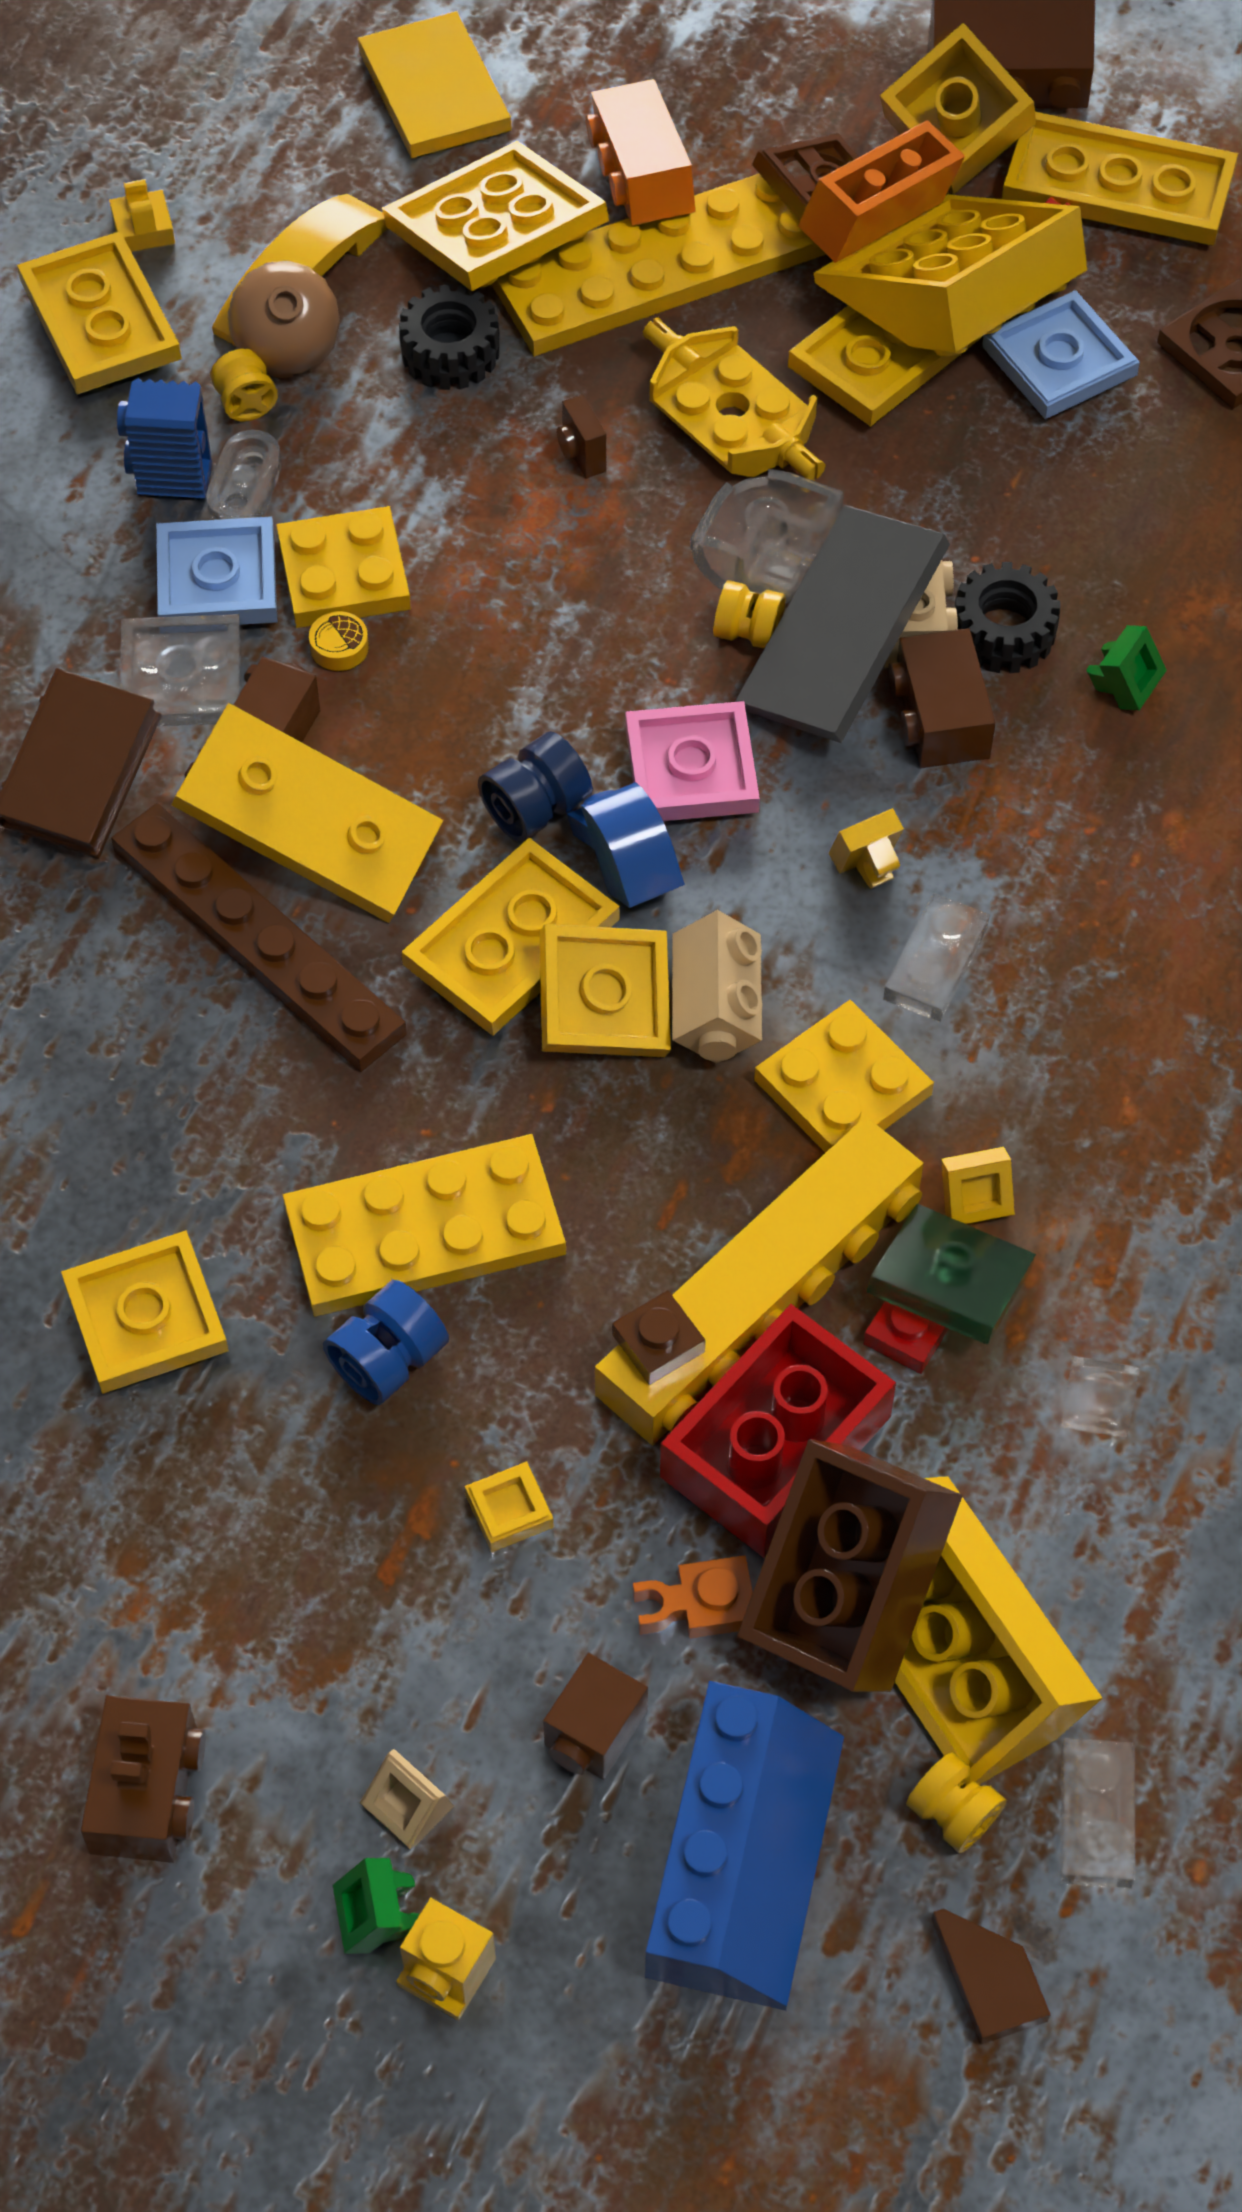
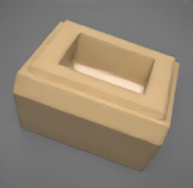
M395 1749L388 1752L360 1801L363 1807L409 1849L415 1847L454 1807L444 1793Z

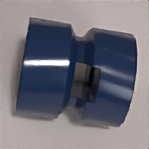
M552 731L543 734L519 750L518 761L508 758L481 775L478 779L481 799L492 819L506 835L519 843L526 841L547 827L548 820L553 818V813L559 816L568 813L584 802L585 799L592 796L593 792L590 775L578 753L568 741Z

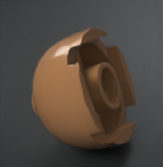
M288 260L267 262L250 271L233 292L228 311L229 331L231 339L236 345V350L251 349L265 363L266 375L277 378L293 377V374L304 373L309 369L312 371L321 366L334 349L340 326L337 300L326 280L310 267Z

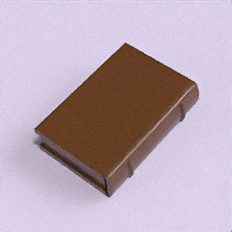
M56 668L44 696H41L39 699L40 705L7 779L1 784L0 825L4 828L99 859L162 715L153 709L155 702L152 698Z

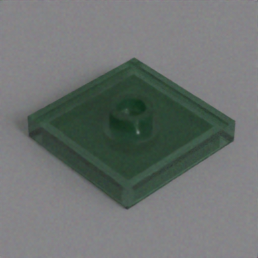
M916 1204L871 1274L866 1292L988 1345L1029 1275L1036 1254L925 1206Z

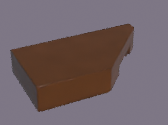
M941 1909L933 1912L931 1920L980 2045L1049 2021L1050 2011L1022 1945L948 1910Z

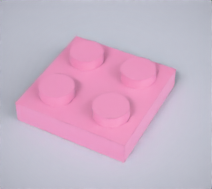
M744 701L625 712V727L633 783L636 782L645 790L663 821L759 812L760 797Z

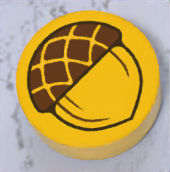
M340 611L327 613L319 617L310 628V652L315 662L323 668L333 671L348 670L359 665L367 656L369 650L367 628L364 622L354 614Z

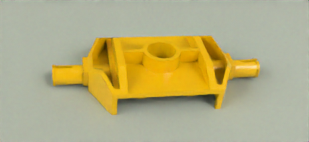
M654 318L653 323L652 321L647 323L643 330V336L663 352V356L650 380V401L730 473L755 477L776 466L784 468L790 464L809 483L814 482V477L818 479L825 470V463L804 447L816 418L817 397L814 394L809 397V405H806L738 345V329L735 326L690 333L683 337L673 332L660 318ZM735 407L745 411V414L740 417L736 415L723 416L719 411L724 408Z

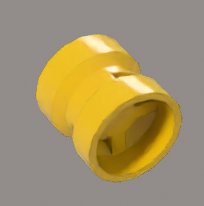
M727 580L721 592L715 614L714 637L730 641L742 637L749 639L753 646L765 649L784 614L786 594L766 590L759 594L751 592L746 584Z
M950 1752L942 1757L919 1781L909 1795L906 1805L921 1819H936L938 1821L937 1824L943 1829V1839L958 1853H963L977 1842L994 1823L1004 1809L1007 1800L992 1786H980L976 1781L970 1780V1766L957 1754Z

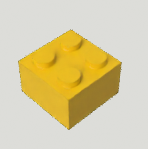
M964 23L880 95L884 116L900 135L928 120L965 155L949 188L953 195L1036 124L1034 101Z

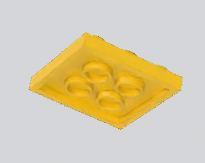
M518 141L382 208L385 224L388 229L471 291L493 284L498 277L524 264L538 261L545 253L569 241L580 239L586 236L590 230L609 221L607 206L604 200Z

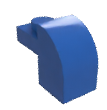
M636 782L615 791L609 790L596 793L585 799L580 809L567 813L573 835L595 850L608 894L629 908L685 885L665 824L648 794Z

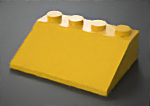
M946 195L943 202L844 259L836 263L833 261L815 271V283L910 347L931 349L938 356L958 355L968 349V344L983 335L999 331L1002 328V323L1016 314L1032 310L1035 307L1034 303L1048 294L1064 290L1069 281L1087 271L1080 206Z

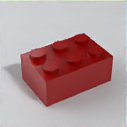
M790 1304L661 1442L660 1478L765 1558L808 1440L844 1444L861 1451L891 1418L896 1382L794 1305Z

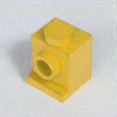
M430 1897L400 1946L404 1969L396 1980V1984L459 2021L496 1960L493 1932Z

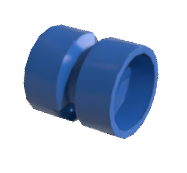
M394 1279L363 1305L364 1319L351 1316L322 1343L329 1362L344 1381L361 1397L379 1406L409 1380L408 1366L421 1368L449 1342V1334L432 1307L411 1287Z

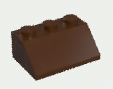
M932 0L927 54L964 23L1034 101L1035 109L1088 108L1094 71L1095 0Z

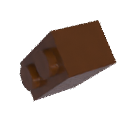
M970 629L899 638L897 662L889 663L888 666L889 685L892 697L894 699L902 698L905 710L901 711L903 740L906 746H915L920 768L990 759L996 722Z

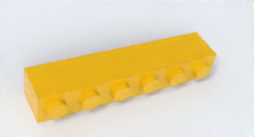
M865 1116L672 1295L705 1338V1352L649 1385L621 1346L618 1345L595 1366V1396L653 1446L685 1418L790 1304L799 1308L804 1302L809 1305L818 1302L833 1284L834 1274L849 1260L853 1263L861 1261L876 1244L879 1237L878 1232L892 1219L896 1222H901L911 1214L922 1197L920 1183L924 1163Z

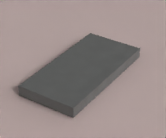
M844 505L738 695L736 702L744 701L745 710L748 713L842 743L950 546L945 534Z

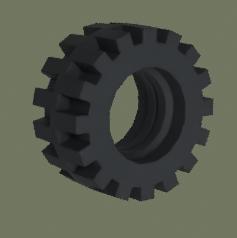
M440 285V292L434 293L431 288L423 290L421 300L413 296L408 301V309H402L399 322L402 362L404 367L409 368V374L414 379L422 376V383L429 387H432L435 382L440 383V390H450L451 384H458L459 389L469 387V380L473 379L478 384L485 379V371L492 373L496 367V359H499L500 354L498 314H495V307L491 301L485 303L484 295L476 291L474 294L469 295L467 287L458 286L457 291H450L449 285ZM446 332H457L468 336L461 341L453 343L438 342L431 339L438 334Z
M1002 562L1001 569H995L992 563L982 567L981 575L974 570L967 575L966 583L961 582L958 588L954 605L957 610L958 630L970 629L979 665L981 667L984 663L990 664V672L1000 673L1001 667H1008L1009 673L1020 672L1021 664H1025L1028 669H1031L1038 665L1039 657L1045 660L1050 654L1051 646H1054L1060 617V600H1057L1058 592L1054 585L1047 587L1048 578L1041 572L1035 577L1031 575L1032 567L1022 564L1020 569L1016 570L1012 569V562ZM997 609H1005L1020 613L1028 621L1016 626H1002L990 621L984 614Z

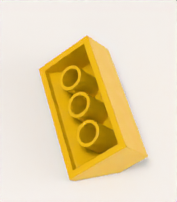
M948 1476L924 1478L959 1493ZM962 1497L895 1683L944 1756L950 1752L957 1754L970 1766V1780L976 1781L980 1785L1057 1740L1103 1698Z

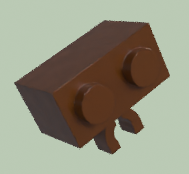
M106 1695L81 1826V1834L89 1854L174 1863L178 1839L188 1840L193 1824L194 1798L186 1796L189 1772L201 1771L205 1753V1729H197L190 1703Z

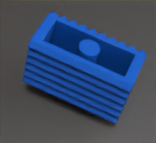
M139 378L135 379L131 383L128 401L119 402L117 430L119 436H128L124 449V469L126 474H134L137 494L206 498L212 457L201 386L196 381L189 385L185 381L177 384L172 380L166 384L162 379L156 383L151 379L142 382Z

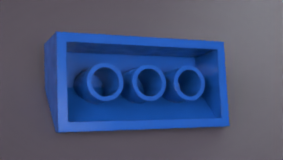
M709 1681L645 1952V1978L787 2010L844 1741L842 1734L780 1696Z

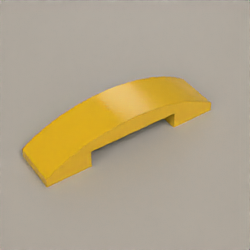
M349 194L326 200L304 213L280 233L246 271L212 325L213 334L236 346L231 339L229 331L228 311L233 292L250 271L267 262L288 260L306 265L322 277L346 252L359 257L387 229L383 213Z

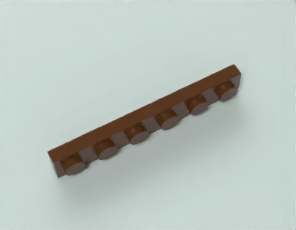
M155 803L111 837L115 853L360 1072L364 1071L407 1035L406 1022L159 803Z

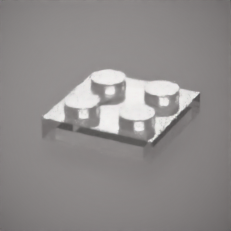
M240 615L121 619L119 688L152 698L155 702L153 709L162 715L158 726L216 724L227 704L233 705L241 693Z

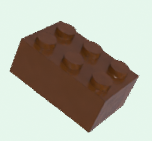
M809 1439L737 1636L851 1691L891 1692L963 1495L851 1446Z

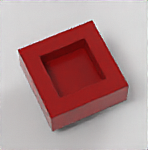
M896 1282L865 1331L863 1344L922 1374L951 1327L954 1311Z

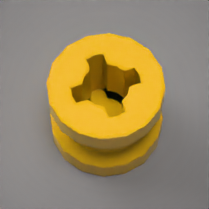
M237 349L226 353L215 362L210 372L211 382L215 390L222 395L221 402L225 413L236 421H251L260 418L273 408L278 398L274 382L266 375L265 363L251 349Z

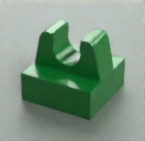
M1127 625L1116 641L1107 642L1102 646L1101 651L1105 658L1100 665H1089L1086 671L1095 690L1114 695L1120 709L1140 711L1167 669L1147 626Z
M364 1858L332 1885L344 1954L371 1953L384 1942L406 1937L420 1913L406 1914L400 1911L398 1897L404 1896L414 1888L415 1881L411 1874L392 1870L390 1858Z

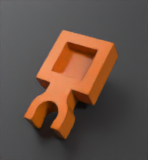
M746 1555L678 1565V1585L669 1586L657 1580L633 1583L634 1602L655 1600L662 1606L661 1610L655 1614L638 1615L640 1635L663 1631L672 1622L686 1620L689 1639L739 1632L753 1594Z

